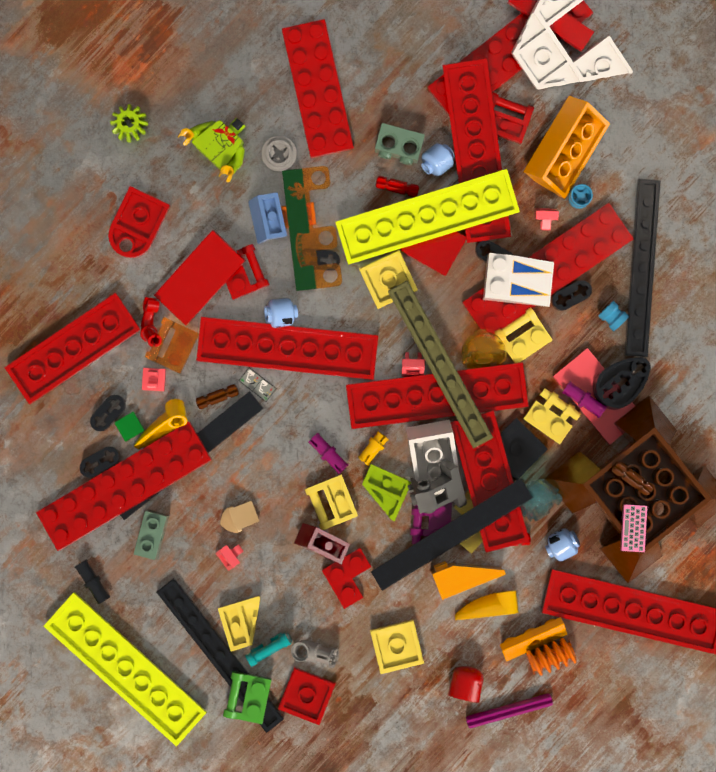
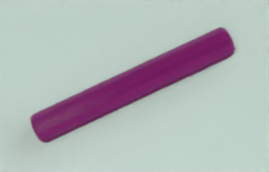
M547 693L472 714L466 717V722L469 728H474L553 705L552 697Z

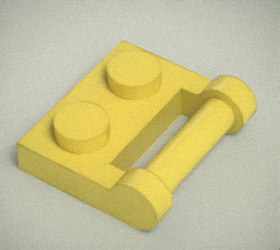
M532 308L526 310L525 314L503 329L499 328L494 332L513 363H520L552 341V338ZM527 322H532L534 325L532 328L511 342H508L506 336Z
M342 474L304 489L306 495L310 496L320 521L319 527L321 530L358 516ZM322 489L335 517L331 520H328L317 492Z

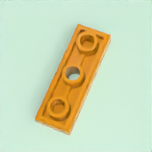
M561 617L550 619L542 626L526 630L524 634L507 638L500 644V648L507 662L525 654L527 650L532 651L535 647H541L568 634Z

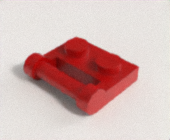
M493 92L494 108L495 105L524 115L523 120L494 110L498 137L521 145L534 107L530 105L527 107L501 98L499 94Z
M253 244L236 251L241 256L246 255L257 283L250 284L242 265L226 282L233 300L270 285L268 279L264 278L254 253L255 247Z

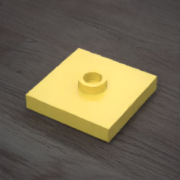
M399 250L359 268L377 309L393 303L388 290L405 281L409 282L413 292L418 291Z
M413 619L370 630L380 674L424 664Z

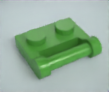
M232 671L231 679L233 680L227 709H224L223 717L263 724L272 679ZM241 681H245L248 684L242 712L236 711Z

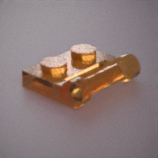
M163 317L161 321L162 326L158 333L162 338V343L158 347H151L150 352L147 351L145 358L181 374L199 337V333ZM170 328H173L176 331L163 358L157 355Z

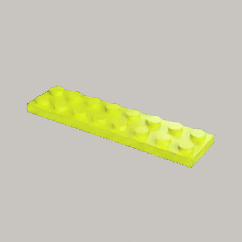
M505 169L339 220L335 223L349 265L519 213L520 211L508 170Z
M74 592L44 625L53 636L176 747L207 713L200 704L77 593Z

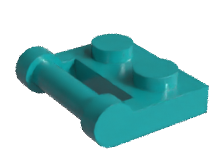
M280 632L270 638L271 643L263 646L261 643L251 649V652L245 655L250 666H255L266 657L291 645L292 639L290 635Z

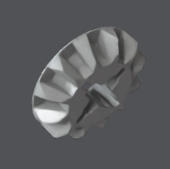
M275 136L265 142L262 147L261 156L268 168L272 171L282 172L290 169L295 163L297 151L290 139L284 136ZM274 146L279 151L285 150L283 153L284 162L279 157L271 160L275 156Z

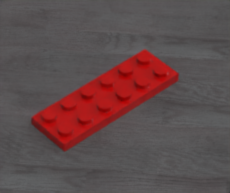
M325 19L282 28L310 158L354 149Z
M114 293L4 368L28 404L31 405L141 331L120 297L117 293Z
M494 411L481 414L493 438L474 449L459 421L451 422L473 507L514 483ZM520 507L480 531L486 553L529 542Z

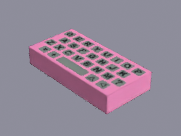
M623 504L621 551L645 552L647 506Z

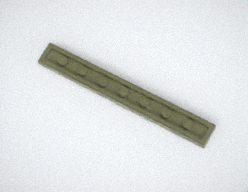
M405 281L388 290L391 299L473 449L492 439V434L409 282Z

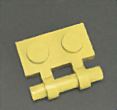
M544 388L540 396L545 398L546 402L542 405L535 401L523 419L556 443L561 444L572 428V425L566 422V419L570 416L577 421L581 413L575 409L573 404H567L560 399L557 393L554 391L550 392ZM552 405L563 411L560 416L549 410Z

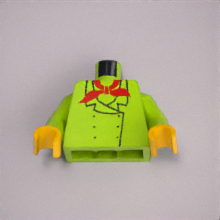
M235 118L228 127L221 120L217 122L209 121L198 124L190 129L184 128L177 136L178 138L180 136L187 138L183 142L185 146L194 139L192 141L193 146L220 169L218 176L221 177L222 174L228 175L226 182L231 181L233 174L243 164L245 149L243 147V140L238 137V134L246 126L238 118Z

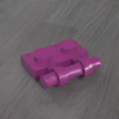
M452 502L429 514L419 513L417 505L412 508L413 528H410V535H412L411 544L421 541V536H429L451 522ZM422 516H429L428 529H421Z

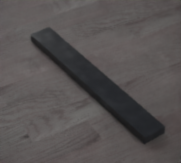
M637 180L628 301L629 318L627 319L624 356L648 357L660 180Z
M250 391L197 433L208 453L264 409ZM158 493L122 513L120 516L123 520H126Z
M521 478L372 570L371 573L381 590L384 591L534 497Z
M175 578L156 592L230 687L233 680L231 679L232 671L250 674L236 655L230 651L225 641ZM241 681L238 695L243 704L248 684L245 681ZM269 698L263 724H260L266 733L284 720L283 715Z

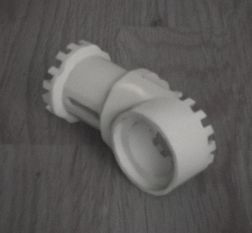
M301 640L291 648L292 657L298 662H320L327 664L329 668L335 667L336 662H338L336 658H339L337 648H325L320 643L308 640ZM299 645H303L306 648L307 655L305 657L298 653Z

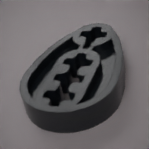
M643 357L628 358L614 363L601 371L593 383V393L596 400L611 410L621 409L629 405L640 394L648 380L651 370L649 361ZM642 364V371H639L632 375V372L637 368V365ZM625 377L627 379L624 385L618 387L617 391L609 395V398H603L604 391L610 390L613 385L621 381V378Z

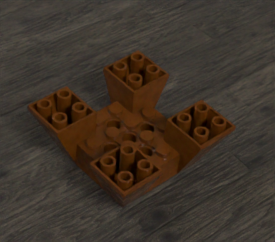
M647 396L614 423L628 440L629 444L598 468L582 452L578 451L544 478L572 514L592 504H596L618 531V534L600 549L627 583L631 582L663 556L658 542L689 518L696 528H699L716 514V479L705 465L694 474L688 470L669 446L677 432L676 428L650 396ZM617 462H622L627 466V469L633 467L636 473L644 478V481H648L654 486L652 492L648 496L642 497L639 488L635 489L621 478L622 476H617L612 472L613 466ZM661 471H665L668 476L664 483H661L658 479ZM627 499L631 500L632 505L647 506L645 552L620 550L622 505ZM658 503H662L664 506V511L660 515L655 513V506Z

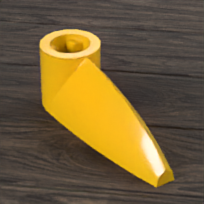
M171 399L166 402L165 412L143 432L134 444V447L137 449L146 447L178 427L186 425L187 416L184 402L180 399Z
M516 590L502 591L480 597L455 614V620L519 613Z

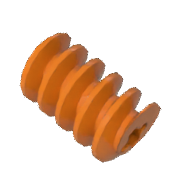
M560 638V646L555 641H552L551 649L547 644H544L543 652L538 647H535V655L530 650L526 651L534 676L535 671L540 676H543V668L551 673V665L560 670V662L568 667V659H571L574 664L577 663L569 639L567 643L564 638Z

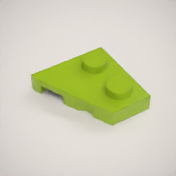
M371 464L362 485L389 518L395 522L411 481Z

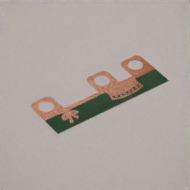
M326 166L282 171L296 291L341 285L342 275L338 264L318 265L316 251L336 248L338 244L337 234L333 226L313 228L309 196L310 190L326 189L330 186L328 168ZM316 171H321L326 176L325 182L321 185H316L311 180L312 174ZM329 231L333 235V241L329 245H323L319 242V234L321 232ZM329 268L334 269L338 275L336 281L332 283L326 282L323 278L324 271Z

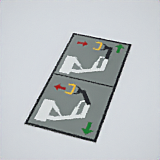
M250 367L239 379L243 385L265 402L277 389Z

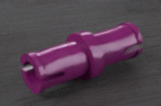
M571 381L562 392L577 402L580 408L584 407L596 415L597 418H600L607 406L591 397L590 392H584Z
M319 433L309 440L308 443L322 456L321 459L323 461L326 460L338 475L349 466L335 451L336 448L334 446L331 447Z

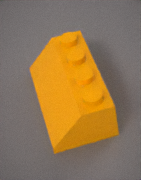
M568 96L523 172L536 183L565 199L610 123L589 102Z

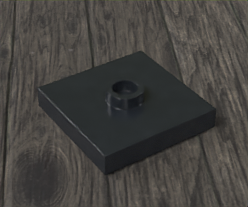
M517 418L500 433L511 475L517 481L548 448Z

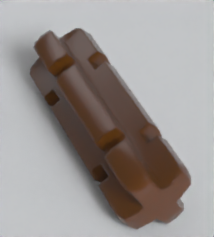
M235 384L229 385L226 389L222 388L207 394L205 397L203 395L196 398V404L199 409H204L209 404L214 405L227 400L228 397L238 396V388Z
M617 462L613 466L612 472L617 476H622L621 478L635 489L639 488V492L644 495H649L652 492L654 486L650 482L644 481V478L632 469H627L624 463Z

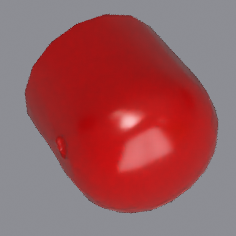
M471 666L457 667L452 673L448 695L460 700L480 703V694L484 682L482 672Z

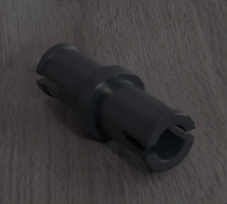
M87 559L75 566V569L85 582V588L90 590L97 604H101L110 598V595H108L100 582V576H96Z

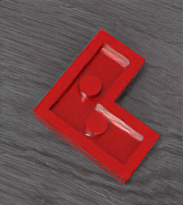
M361 548L346 555L342 564L334 562L322 569L323 574L344 609L363 598L353 578L371 568V565Z

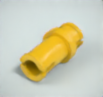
M377 431V434L369 439V444L358 458L369 466L380 450L383 451L384 445L389 439Z

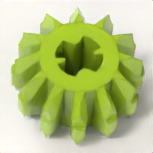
M131 104L127 105L126 111L122 106H119L121 113H112L113 117L117 120L110 121L111 126H116L112 130L113 134L119 133L118 139L121 141L126 137L128 143H131L132 136L139 141L138 133L146 134V131L141 127L149 125L147 121H143L147 117L146 114L140 113L141 109L138 106L133 111ZM128 119H130V121L133 124V126L130 128L127 126V123L125 122Z

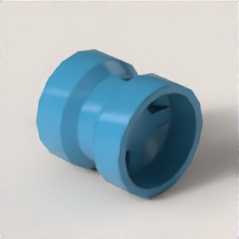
M585 184L576 185L568 195L569 204L575 209L585 208L593 198L591 188Z
M613 300L598 317L602 321H606L609 324V328L614 332L629 318V315L625 311H621L618 308V304Z

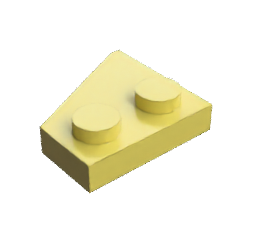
M260 595L218 608L230 651L253 645L261 599Z

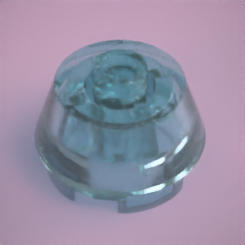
M539 479L526 484L534 498L520 506L523 517H527L530 522L533 519L538 521L550 513L549 510L553 507L554 503L559 505L563 498L558 493V488L544 479Z

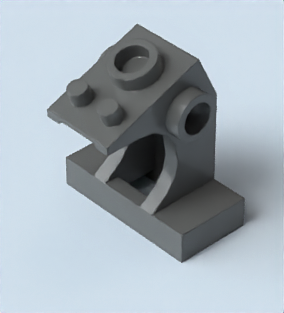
M448 459L439 462L441 475L435 481L421 480L418 482L410 478L412 484L408 485V489L414 491L410 493L413 506H418L419 513H433L436 509L450 502L459 508L467 505L458 466ZM445 489L442 494L435 497L434 493Z

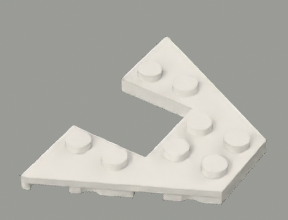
M537 0L511 52L535 89L539 90L633 73V70L609 35H606L575 60H571L549 26L583 0Z

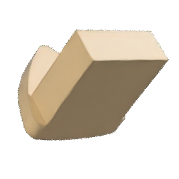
M252 501L234 508L233 506L227 507L221 517V526L230 532L239 533L242 531V528L259 522Z

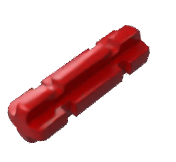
M384 176L377 177L376 187L384 190V188H387V191L403 195L407 193L411 197H417L419 191L418 185H408V182L392 178L388 180Z

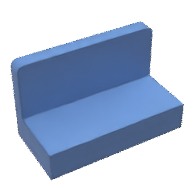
M278 192L257 195L248 201L258 244L287 236Z

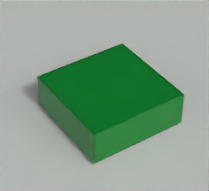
M134 411L114 422L125 442L145 431Z

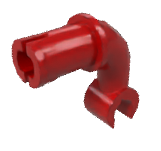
M145 297L140 336L151 347H158L162 343V338L154 326V314L159 310V301H156L157 298Z

